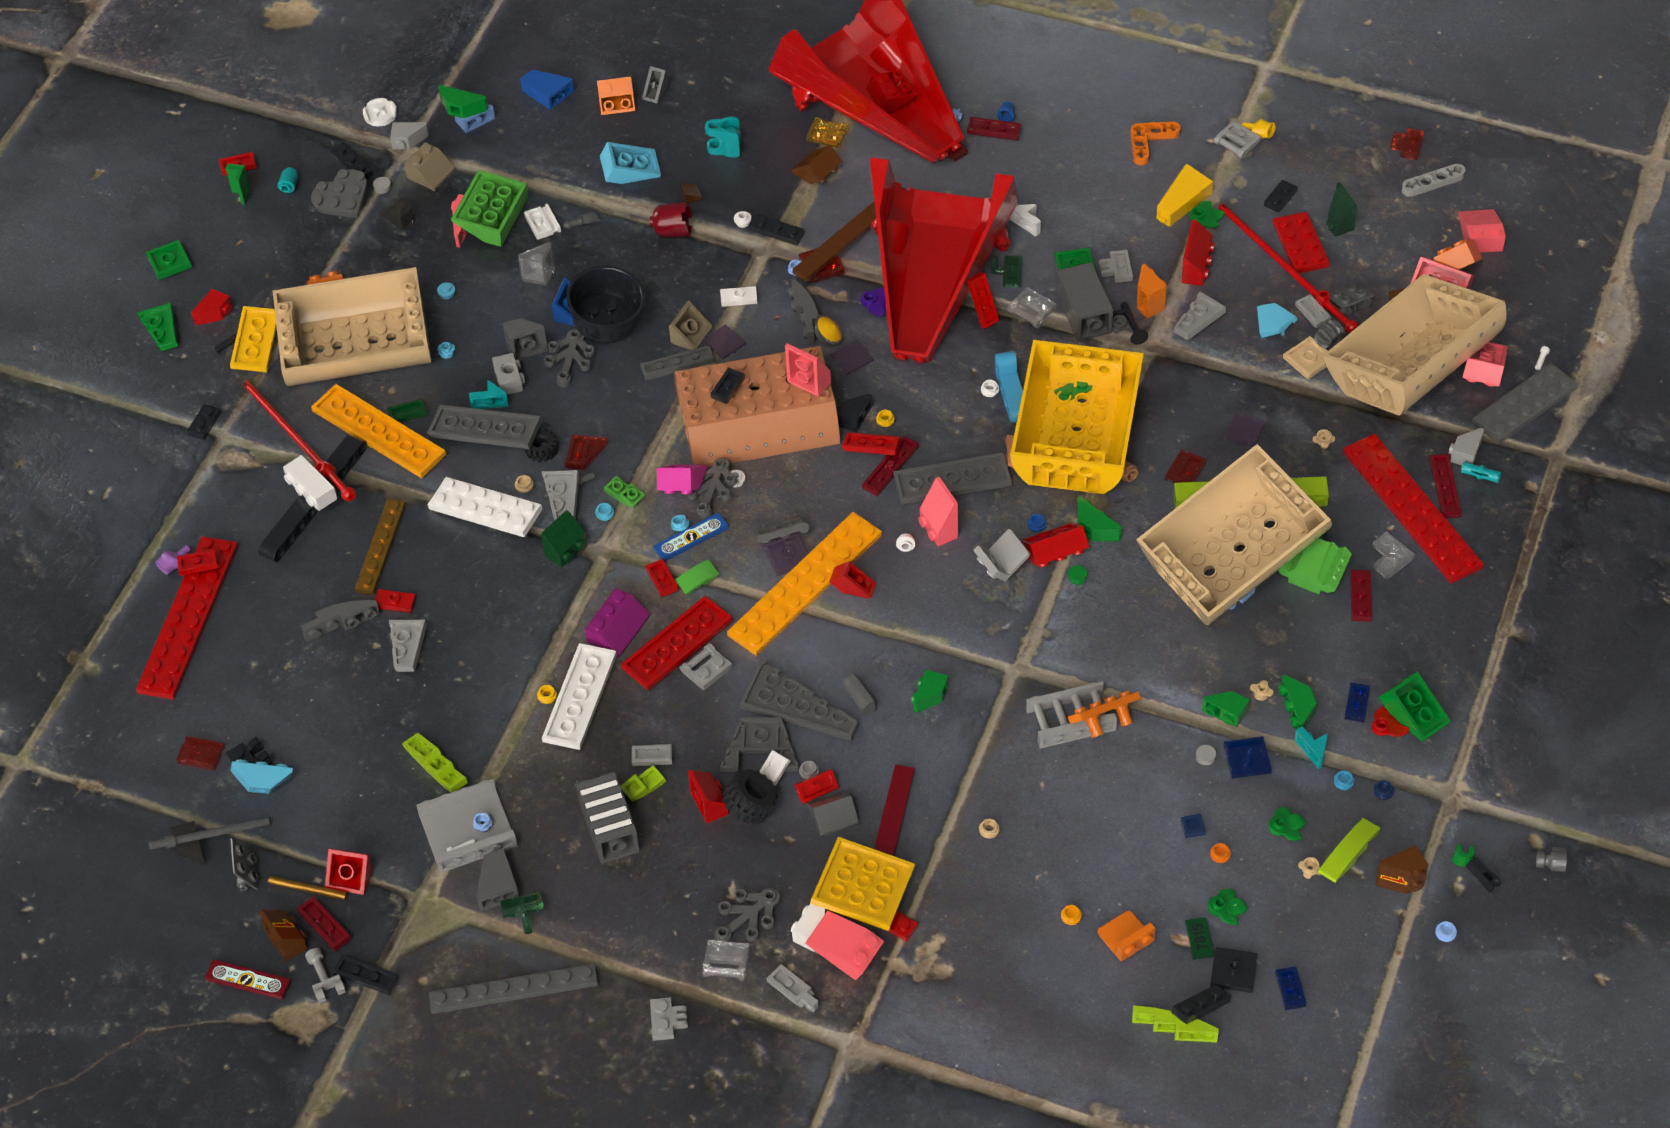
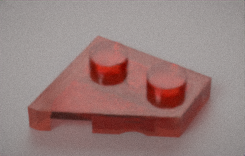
M572 435L565 462L566 468L585 470L608 445V439Z

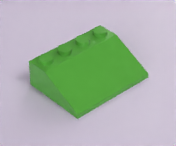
M478 170L453 214L451 221L480 240L502 247L528 199L527 183Z

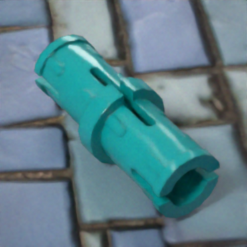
M1464 461L1461 468V473L1475 476L1479 480L1485 479L1499 483L1501 477L1500 471L1485 468V465L1478 466Z

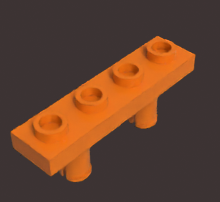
M1128 690L1119 693V698L1117 699L1114 695L1104 699L1105 703L1101 704V701L1089 704L1090 709H1086L1085 706L1074 710L1075 714L1068 716L1069 722L1073 724L1084 720L1089 727L1091 737L1100 736L1104 732L1098 719L1099 714L1114 709L1116 710L1121 727L1132 724L1133 721L1129 713L1128 703L1141 699L1139 691L1131 693Z

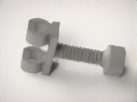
M313 948L306 952L307 962L311 965L314 964L321 981L312 985L318 1003L326 1001L323 991L335 987L338 995L345 993L346 991L339 974L328 978L321 962L324 958L321 949Z

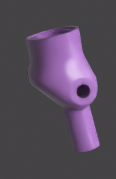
M186 545L177 553L165 551L155 563L162 572L168 575L171 571L178 568L177 556L186 555L191 549Z

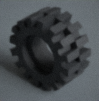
M540 427L530 449H525L527 457L531 458L534 462L537 459L538 463H541V460L547 462V458L552 460L553 456H556L558 452L556 434L552 430L548 431L547 428L541 430ZM538 443H547V445L544 447H535V445Z

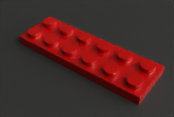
M705 595L621 663V669L648 691L733 621L732 616Z

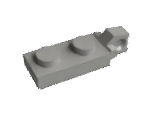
M782 964L766 978L770 985L797 1006L802 1008L805 1005L813 1013L819 1008L818 1000L814 998L815 995L811 987Z

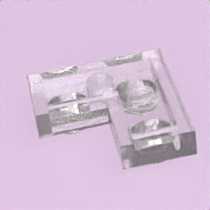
M1387 531L1373 541V547L1384 555L1374 563L1373 568L1386 579H1389L1414 559L1415 554Z

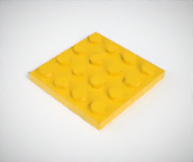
M838 837L810 903L889 931L914 871L915 864Z

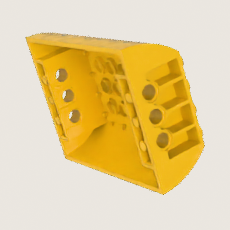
M1033 340L1010 453L1012 465L1023 481L1028 485L1105 494L1118 484L1124 471L1144 353ZM1077 382H1086L1088 385H1092L1091 391L1078 393L1073 400H1071V395H1069L1067 400H1060L1058 396L1061 394V391L1057 395L1054 393V390L1068 383H1074V387H1077ZM1079 399H1085L1086 402L1081 403V402H1078V400H1079ZM1075 427L1081 428L1080 431H1074L1072 429Z

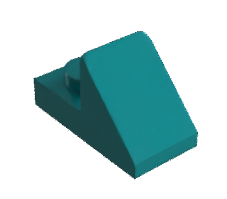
M487 380L488 391L469 393L471 408L508 407L506 392L489 380Z
M1302 726L1296 730L1294 741L1316 767L1320 769L1323 764L1328 734L1314 740L1313 735Z

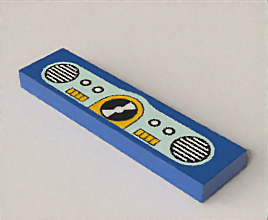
M716 513L654 545L653 549L659 558L665 562L727 530L728 524L719 513Z

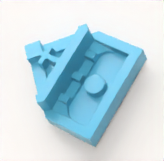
M1276 303L1257 306L1259 332L1262 338L1279 333L1284 336L1288 326L1298 320L1296 316Z

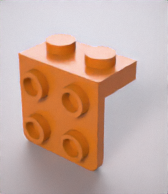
M1126 911L1100 927L1098 935L1122 962L1154 942L1156 928L1151 922L1143 926L1131 911Z

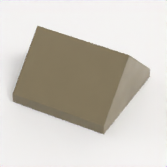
M687 301L669 325L670 341L688 350L697 349L713 326L690 301Z

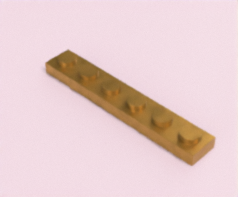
M386 500L355 586L356 593L375 594L406 507L405 501Z

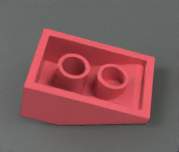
M1494 209L1458 212L1464 240H1474L1480 253L1503 251L1506 236L1503 224Z
M1493 342L1485 344L1466 360L1462 378L1469 382H1482L1491 387L1499 386L1508 346Z
M787 343L785 345L787 381L819 397L831 383L830 370L819 358Z
M937 477L920 507V517H918L921 527H925L928 537L938 547L958 538V503L940 477Z
M827 911L805 944L851 978L857 980L884 943V940L867 928Z

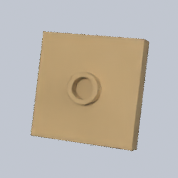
M1309 336L1285 352L1283 359L1304 377L1310 379L1327 367L1323 355L1328 351L1319 346Z

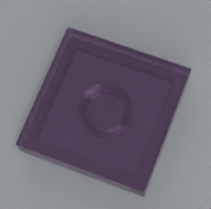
M798 533L762 545L776 576L789 573L808 555Z

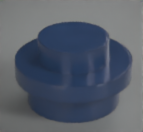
M1381 780L1375 784L1373 793L1378 799L1388 800L1393 796L1394 788L1390 782Z

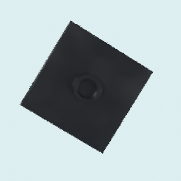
M1215 947L1210 987L1217 985L1222 989L1252 993L1257 953Z

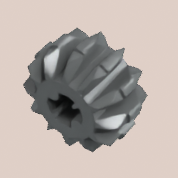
M1335 319L1328 320L1316 332L1314 340L1322 348L1330 350L1344 338L1346 331Z

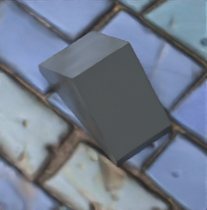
M650 66L642 99L658 104L669 88L667 70Z

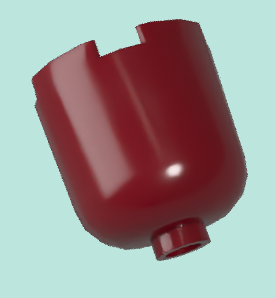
M678 202L658 205L653 211V216H650V226L654 228V231L660 237L691 236L692 225L689 226V218H692L690 204Z

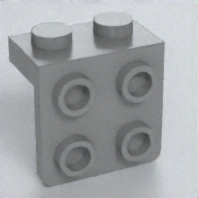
M1010 529L990 549L978 545L973 550L978 556L977 560L988 569L987 573L989 576L1006 581L1030 556L1028 549L1014 531Z

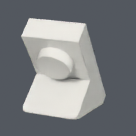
M1017 205L1009 220L1034 236L1040 234L1041 220L1036 217L1037 205Z

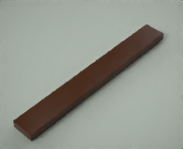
M875 202L871 203L795 266L792 273L807 282L871 228V222L876 217Z

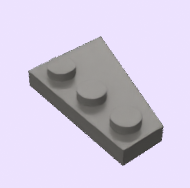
M1199 292L1195 302L1192 301L1188 312L1184 313L1175 325L1174 331L1188 341L1225 314L1226 307L1204 293Z
M578 470L541 471L554 520L566 510L576 518L579 485Z
M389 620L394 668L396 672H415L427 623L425 620Z

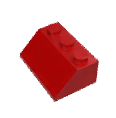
M1193 219L1183 257L1181 283L1203 286L1204 279H1208L1209 269L1207 266H1211L1212 255L1210 253L1214 252L1215 242H1212V234L1198 221Z
M1068 523L1021 540L1030 552L1028 560L1032 565L1039 568L1049 565V562L1052 560L1061 561L1066 559V556L1069 554L1078 555L1083 553L1084 549L1089 548L1084 527L1075 523Z

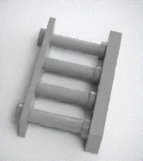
M1103 681L1091 682L1084 686L1026 699L1027 714L1035 712L1041 731H1038V745L1040 749L1091 736L1086 721L1083 720L1073 724L1068 723L1062 705L1073 703L1076 710L1083 707L1082 700L1092 698L1093 703L1101 701ZM1054 707L1061 726L1049 728L1043 710ZM1104 712L1099 714L1098 719L1104 733L1115 731L1117 726L1115 713L1106 714Z

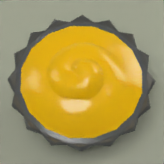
M820 314L816 318L814 332L822 343L833 345L842 342L844 332L836 320H833L832 317H828L826 314L824 316Z

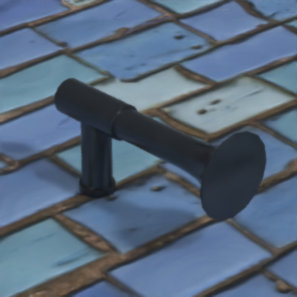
M1121 303V309L1113 311V317L1124 315L1133 331L1130 338L1131 343L1135 345L1144 343L1148 339V332L1139 329L1128 303Z

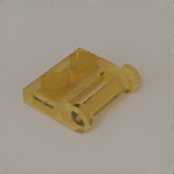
M815 117L806 139L810 142L840 148L845 135L849 131V124L834 123L822 120L820 117Z

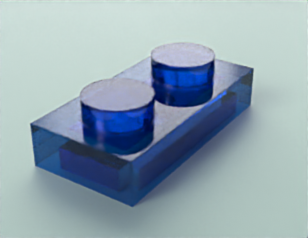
M1350 682L1344 719L1358 722L1365 721L1370 691L1369 685Z
M1296 966L1276 969L1275 976L1285 1010L1306 1007V999Z

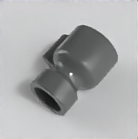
M1552 847L1550 854L1537 851L1535 867L1544 868L1547 866L1551 871H1566V848Z

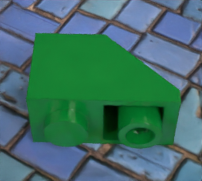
M925 670L923 677H919L917 683L918 690L913 693L911 698L914 712H921L943 702L948 689V675Z
M1233 691L1206 696L1203 699L1202 711L1209 716L1222 720L1228 725L1238 727L1248 712L1250 699Z

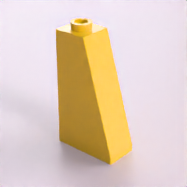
M1186 164L1158 204L1156 218L1161 223L1171 227L1212 194L1213 181Z

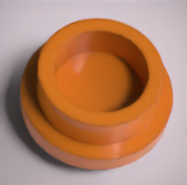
M1218 843L1211 848L1210 857L1213 861L1225 863L1230 859L1231 851L1227 845Z

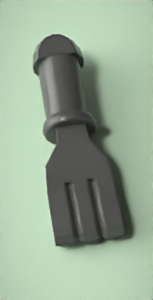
M590 212L582 218L578 217L574 220L565 221L564 227L570 229L571 227L582 226V224L599 222L600 218L596 212Z

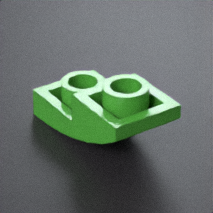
M615 476L603 490L612 498L631 508L636 506L645 497V494L632 483L630 485L626 484L618 476Z
M708 559L692 567L675 579V581L688 596L702 584L706 586L720 574Z

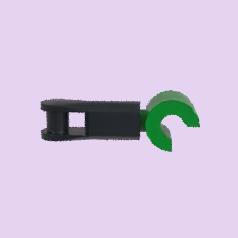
M1460 843L1457 844L1452 856V861L1455 865L1460 867L1466 866L1488 892H1492L1495 886L1499 887L1501 885L1499 877L1492 873L1477 857L1473 858L1475 852L1473 846L1469 847L1467 854H1465L1461 850L1462 845Z

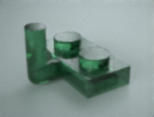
M1004 255V268L998 267V257L993 256L991 258V273L1003 275V287L1021 288L1022 256Z
M540 891L500 901L503 917H516L520 914L524 934H531L533 931L528 912L533 913L544 908Z

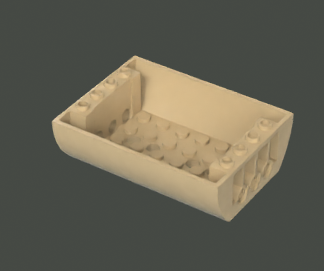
M416 267L273 291L281 370L286 386L432 362ZM391 337H395V338H396L395 340H392V341H389V340H388V339L391 338ZM373 340H377V341H378L377 343H374V344H371V343H370V342L373 341ZM337 346H341V347H342L341 349H338V350H335V349H334V348L337 347ZM319 349H323V350H324L323 352H320V353H317V352H316V351L319 350Z

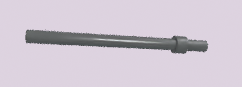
M267 817L179 836L169 835L165 836L164 839L150 841L149 847L151 850L161 847H176V844L268 826L270 822Z

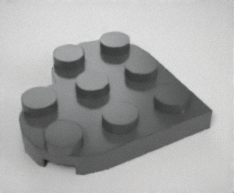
M341 169L332 182H318L311 194L313 206L318 212L323 214L358 218L368 187L364 173L354 169Z

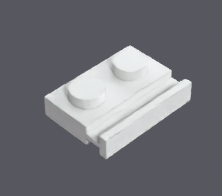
M545 204V207H537L524 212V216L537 240L553 235L556 231L561 232L560 225L548 204Z

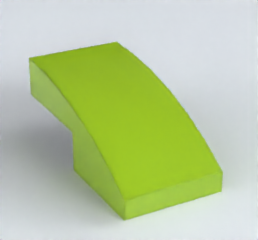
M652 765L639 777L635 774L620 787L633 802L653 792L667 781L655 766Z

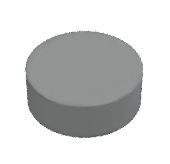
M379 177L373 182L374 190L379 194H384L391 190V182L386 177Z
M1201 745L1197 748L1196 760L1202 765L1214 763L1216 750L1212 746Z

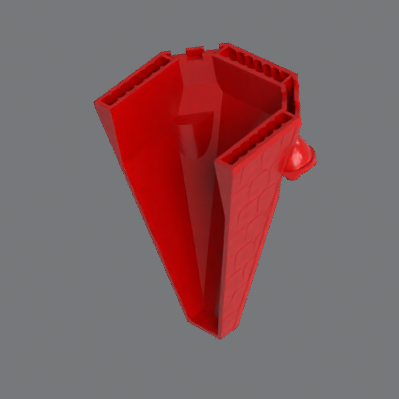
M864 0L859 13L854 16L856 19L852 23L846 24L842 29L812 48L796 29L781 38L768 70L775 77L792 85L795 106L801 112L811 102L816 103L821 100L831 108L932 163L937 162L939 159L941 161L944 160L951 151L956 152L962 147L961 144L964 139L962 131L902 0ZM901 69L917 95L897 111L886 113L875 104L866 88L873 74Z
M871 157L870 168L876 213L875 220L871 222V228L875 230L874 233L878 235L892 357L900 361L912 359L916 363L930 362L970 291L967 280L980 273L992 248L1006 252L1007 248L1011 245L1006 224L1018 204V193L1014 176L995 174L992 198L917 190L911 187L905 190V188L901 187V183L896 182L889 160Z

